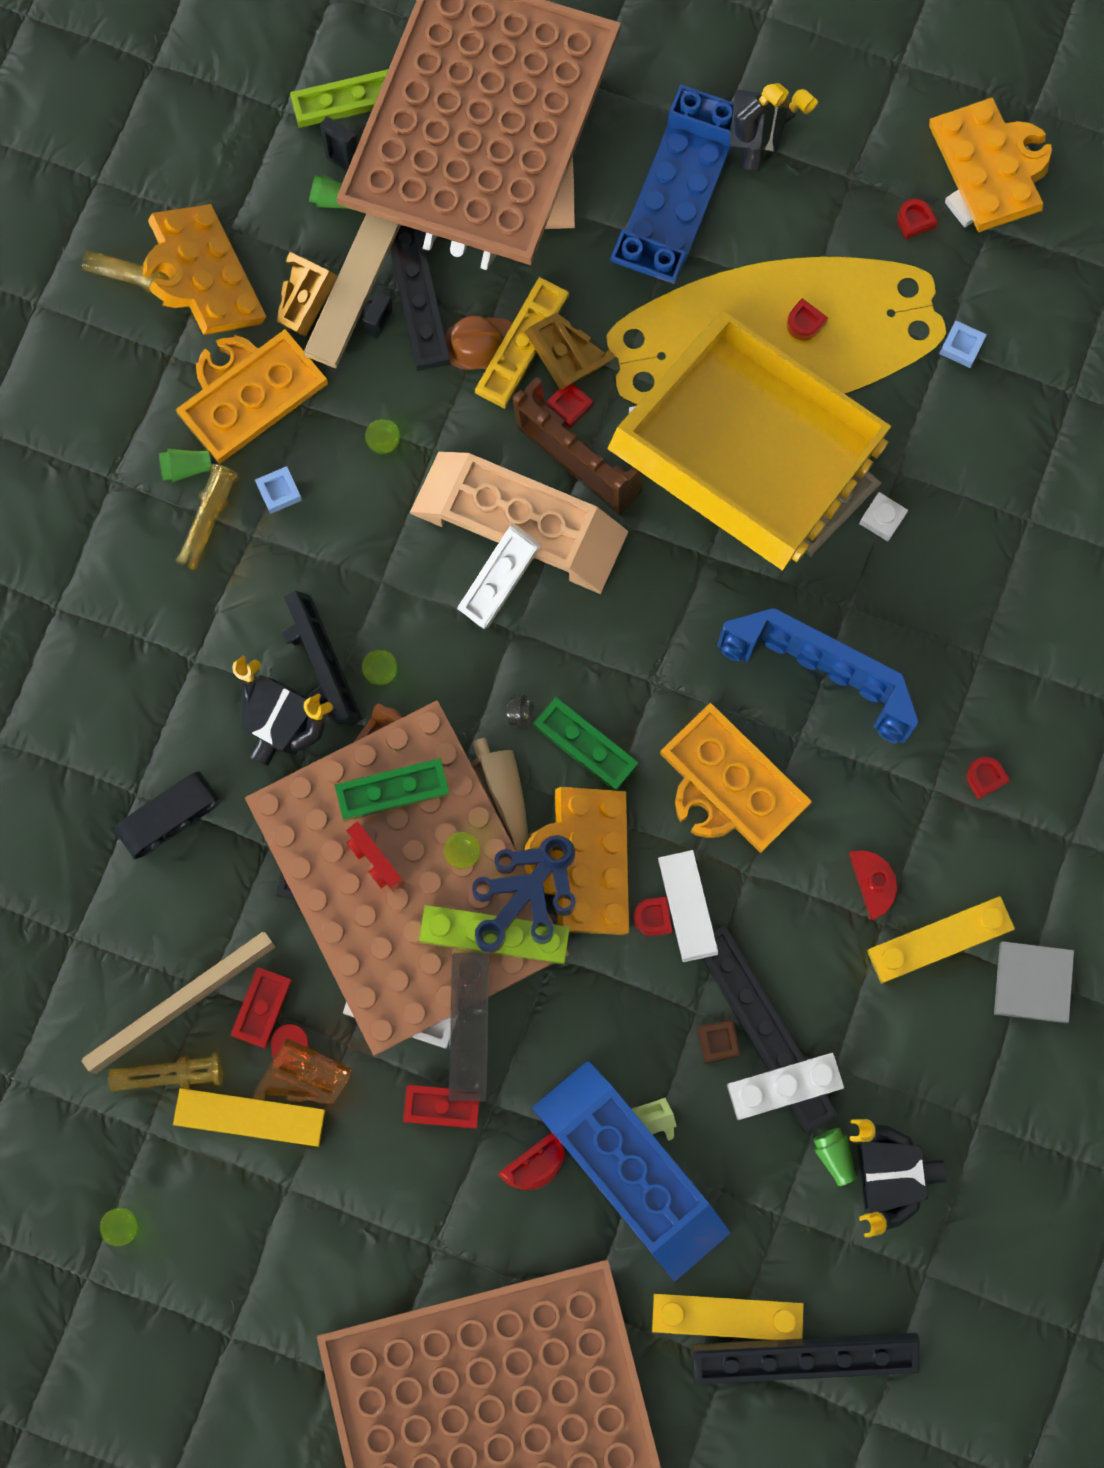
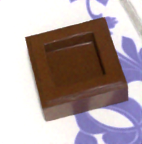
M733 1020L697 1027L704 1064L741 1056Z

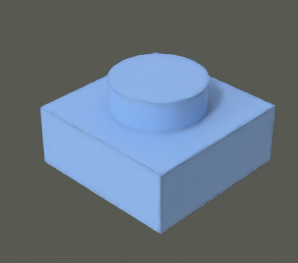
M955 320L940 351V355L971 368L987 334Z
M287 466L255 480L270 514L302 501Z

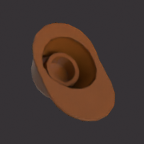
M474 315L465 317L455 323L445 334L451 365L465 370L487 369L513 323L506 319L483 318Z

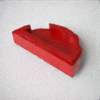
M864 850L852 851L849 853V857L870 920L873 921L883 916L894 903L897 892L896 875L889 863L878 854Z
M551 1132L501 1170L499 1178L509 1186L522 1190L539 1189L551 1183L559 1174L564 1161L563 1144Z

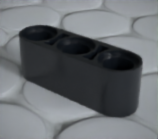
M198 771L185 777L121 820L114 827V831L131 857L136 860L149 854L214 810L219 805L220 799L203 774Z

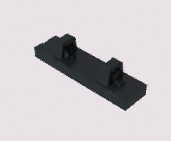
M295 590L284 596L295 624L282 631L287 644H293L294 646L303 642L321 684V687L308 694L309 698L320 694V704L330 702L333 705L332 713L339 724L352 726L363 720L311 595Z

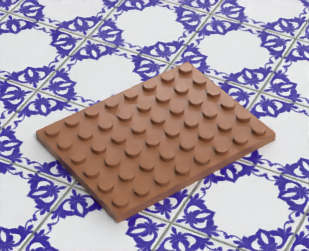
M416 0L336 198L338 205L531 265L621 31V23L546 0Z
M438 700L245 797L373 1056L381 1054L420 1032L554 964L419 943L424 905L498 916L516 892L496 894L491 900L480 902L473 896L472 885L474 881L480 877L498 879L527 875L524 865L516 866V869L510 874H501L496 870L495 855L504 849L511 850L512 852L516 850ZM441 758L450 795L343 821L335 784ZM357 821L402 878L404 884L394 892L387 885L381 889L368 872L373 868L368 859L364 856L359 860L346 844L351 839L346 830ZM508 857L500 859L499 864L509 866L513 861ZM481 885L477 888V892L480 894H487L490 891L487 885ZM530 901L515 919L533 921ZM547 912L548 921H550L551 924H554ZM566 950V957H567V956L570 955L569 952H568V950Z
M608 1260L316 1336L346 1468H661Z

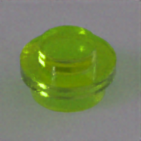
M380 419L368 426L365 438L371 450L384 454L393 451L398 446L400 433L398 427L393 422Z
M375 650L364 658L362 672L370 683L384 685L392 681L396 676L397 663L391 653L384 650Z
M454 833L444 844V856L453 867L460 869L468 868L474 865L479 858V842L470 833Z
M123 1208L110 1210L103 1216L100 1223L102 1238L113 1246H123L130 1243L135 1238L138 1230V1222L134 1214Z

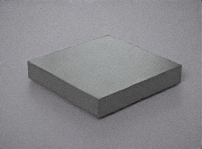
M1002 941L999 945L994 1015L1068 1023L1074 950Z

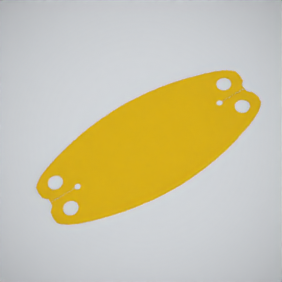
M807 257L756 263L699 279L637 308L619 320L609 330L606 337L609 351L619 360L620 371L616 375V386L619 395L626 400L638 404L649 391L640 392L634 388V376L640 372L650 373L654 378L655 385L721 310L844 394L874 383L922 358L936 348L944 339L946 327L942 316L935 312L933 306H931V300L936 291L932 275L915 266L884 260L851 257ZM911 278L917 282L919 290L914 297L906 298L899 294L897 285L902 279ZM801 298L828 317L826 325L810 340H798L787 329L788 315ZM889 309L896 312L894 317L887 316ZM914 321H923L928 325L930 333L924 340H915L908 333L909 325ZM637 329L644 334L645 341L640 348L631 349L625 345L623 336L628 330ZM663 352L666 358L659 360L657 354Z

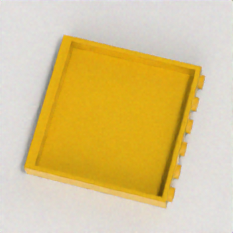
M721 310L621 422L607 449L783 571L791 559L796 563L801 559L809 547V544L805 542L808 538L812 541L817 538L826 525L822 519L826 517L831 520L842 504L838 500L839 497L848 498L858 483L854 478L856 476L861 479L864 477L873 464V461L869 458L873 456L877 459L889 443L884 437L891 426Z

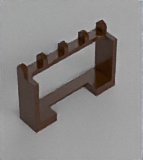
M538 377L524 391L521 389L515 394L513 405L517 428L620 515L642 491V473L634 467L628 472H624L617 465L612 469L604 462L600 455H596L579 441L573 432L570 433L565 429V421L545 404L542 381Z

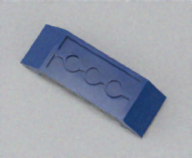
M680 84L669 111L667 128L626 230L622 229L610 262L675 284L685 267L730 152L734 102Z
M772 608L726 621L723 625L717 647L722 649L721 653L733 661L739 662L742 659L748 663L761 639L766 642L765 645L772 651L779 654L787 652L796 657V661L803 667L810 670L818 668L829 674L828 678L834 683L841 686H847L848 684L860 690L859 694L865 699L875 703L879 701L885 703L873 728L879 731L878 734L883 739L892 743L900 741L904 744L918 724V719L901 673L791 616Z
M586 1061L532 1107L674 1282L731 1234L699 1190L612 1085L589 1061Z

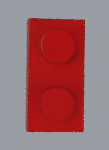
M358 821L346 830L351 837L346 844L359 860L364 856L373 866L368 872L381 889L387 885L394 892L404 884L402 878Z
M257 967L230 1036L266 1049L293 981Z
M407 1085L403 1122L477 1129L480 1091Z

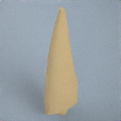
M486 738L475 740L472 743L477 758L470 763L515 850L522 851L529 840L525 803L513 750L490 753Z

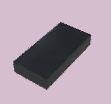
M326 116L320 124L326 158L348 171L357 149L355 133Z

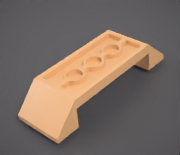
M438 452L410 511V514L440 527L443 526L446 520L498 543L509 526L516 524L542 544L534 558L569 572L570 582L599 594L603 591L629 532L597 506L470 453Z

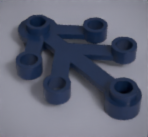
M556 835L546 838L540 848L515 852L508 849L501 850L495 855V868L501 874H510L516 869V866L538 865L531 874L498 879L480 877L474 881L472 885L473 896L480 902H487L496 894L516 892L494 920L482 921L477 926L475 940L477 946L482 951L491 953L501 949L505 942V931L529 901L531 902L534 922L531 926L533 940L539 944H546L553 938V925L548 921L543 883L551 873H553L557 893L553 899L555 912L559 915L567 916L575 909V897L570 893L567 868L572 865L575 859V848L569 839ZM559 850L564 855L561 859H553L550 856L551 852ZM504 857H508L513 862L509 866H502L499 864V861ZM481 885H487L490 891L487 894H480L477 892V888ZM566 898L570 900L571 905L567 908H562L558 905V901ZM543 926L548 928L549 933L546 936H539L535 932L536 929ZM487 934L497 936V940L492 944L486 943L483 939Z

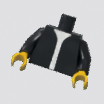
M780 83L767 85L762 93L736 89L730 145L743 148L740 168L760 171L763 151L772 153L778 151L784 124L796 116L794 112L798 108L804 114L810 113L817 106V99L807 90L801 89L795 92L792 102L789 104L790 99H786L789 91Z
M243 655L233 663V672L240 679L242 716L244 720L242 727L244 731L258 738L250 754L252 759L269 766L277 749L282 752L296 754L298 751H303L322 738L326 714L333 709V705L330 702L320 704V694L309 698L274 678L261 674L257 677L255 673L260 670L261 663L256 659L247 665L246 657Z
M868 1119L851 1120V1124H857L860 1132L858 1136H850V1140L852 1142H860L857 1144L865 1211V1215H861L859 1220L867 1219L870 1222L871 1231L865 1233L864 1236L872 1237L881 1235L886 1230L901 1226L915 1215L920 1209L921 1201L928 1199L927 1184L946 1182V1168L943 1160L924 1162L922 1147L913 1145V1141L909 1136L889 1126L874 1124Z

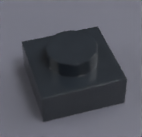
M378 291L373 301L369 300L362 311L361 319H363L365 333L378 339L393 311L390 296Z

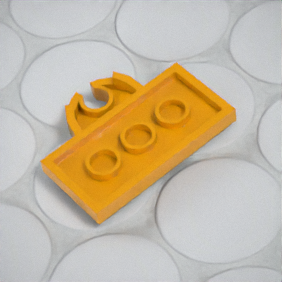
M993 97L930 119L929 127L978 232L1042 211L1043 202L1033 182L1040 180L1048 172L1052 147L1051 144H1047L1038 151H1030L1025 147L1028 144L1040 145L1045 142L1046 133L1042 129L1031 123L1020 121L1005 123Z
M211 204L151 214L148 222L159 244L155 245L147 255L143 263L142 272L143 277H150L157 271L163 272L169 277L170 280L157 278L153 280L149 287L153 294L164 301L162 306L172 308L190 307L203 335L261 325L264 322L266 315Z
M286 329L259 349L248 339L237 335L216 340L218 348L221 352L231 356L230 361L226 365L217 366L212 363L211 353L204 349L198 363H196L197 378L203 390L178 407L176 411L219 465L328 385L327 378L310 358L304 356V351Z
M711 703L660 751V755L684 777L678 786L675 798V808L680 823L687 819L688 811L693 806H701L707 811L708 819L703 823L695 824L691 829V833L696 836L716 838L725 836L736 829L762 853L812 803L799 788Z
M559 787L555 789L556 823L545 825L531 833V837L524 850L540 848L546 838L556 835L569 839L575 848V859L572 865L567 868L570 893L575 897V909L567 916L557 914V925L570 927L569 932L628 934L626 792ZM555 850L550 854L553 859H561L564 855L559 850ZM538 864L524 865L526 873L531 874ZM553 873L543 883L545 894H557ZM563 898L558 901V905L562 908H567L571 905V902Z

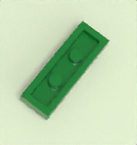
M557 697L554 698L533 723V726L613 791H617L638 766L639 762Z
M441 758L334 785L344 822L450 795Z

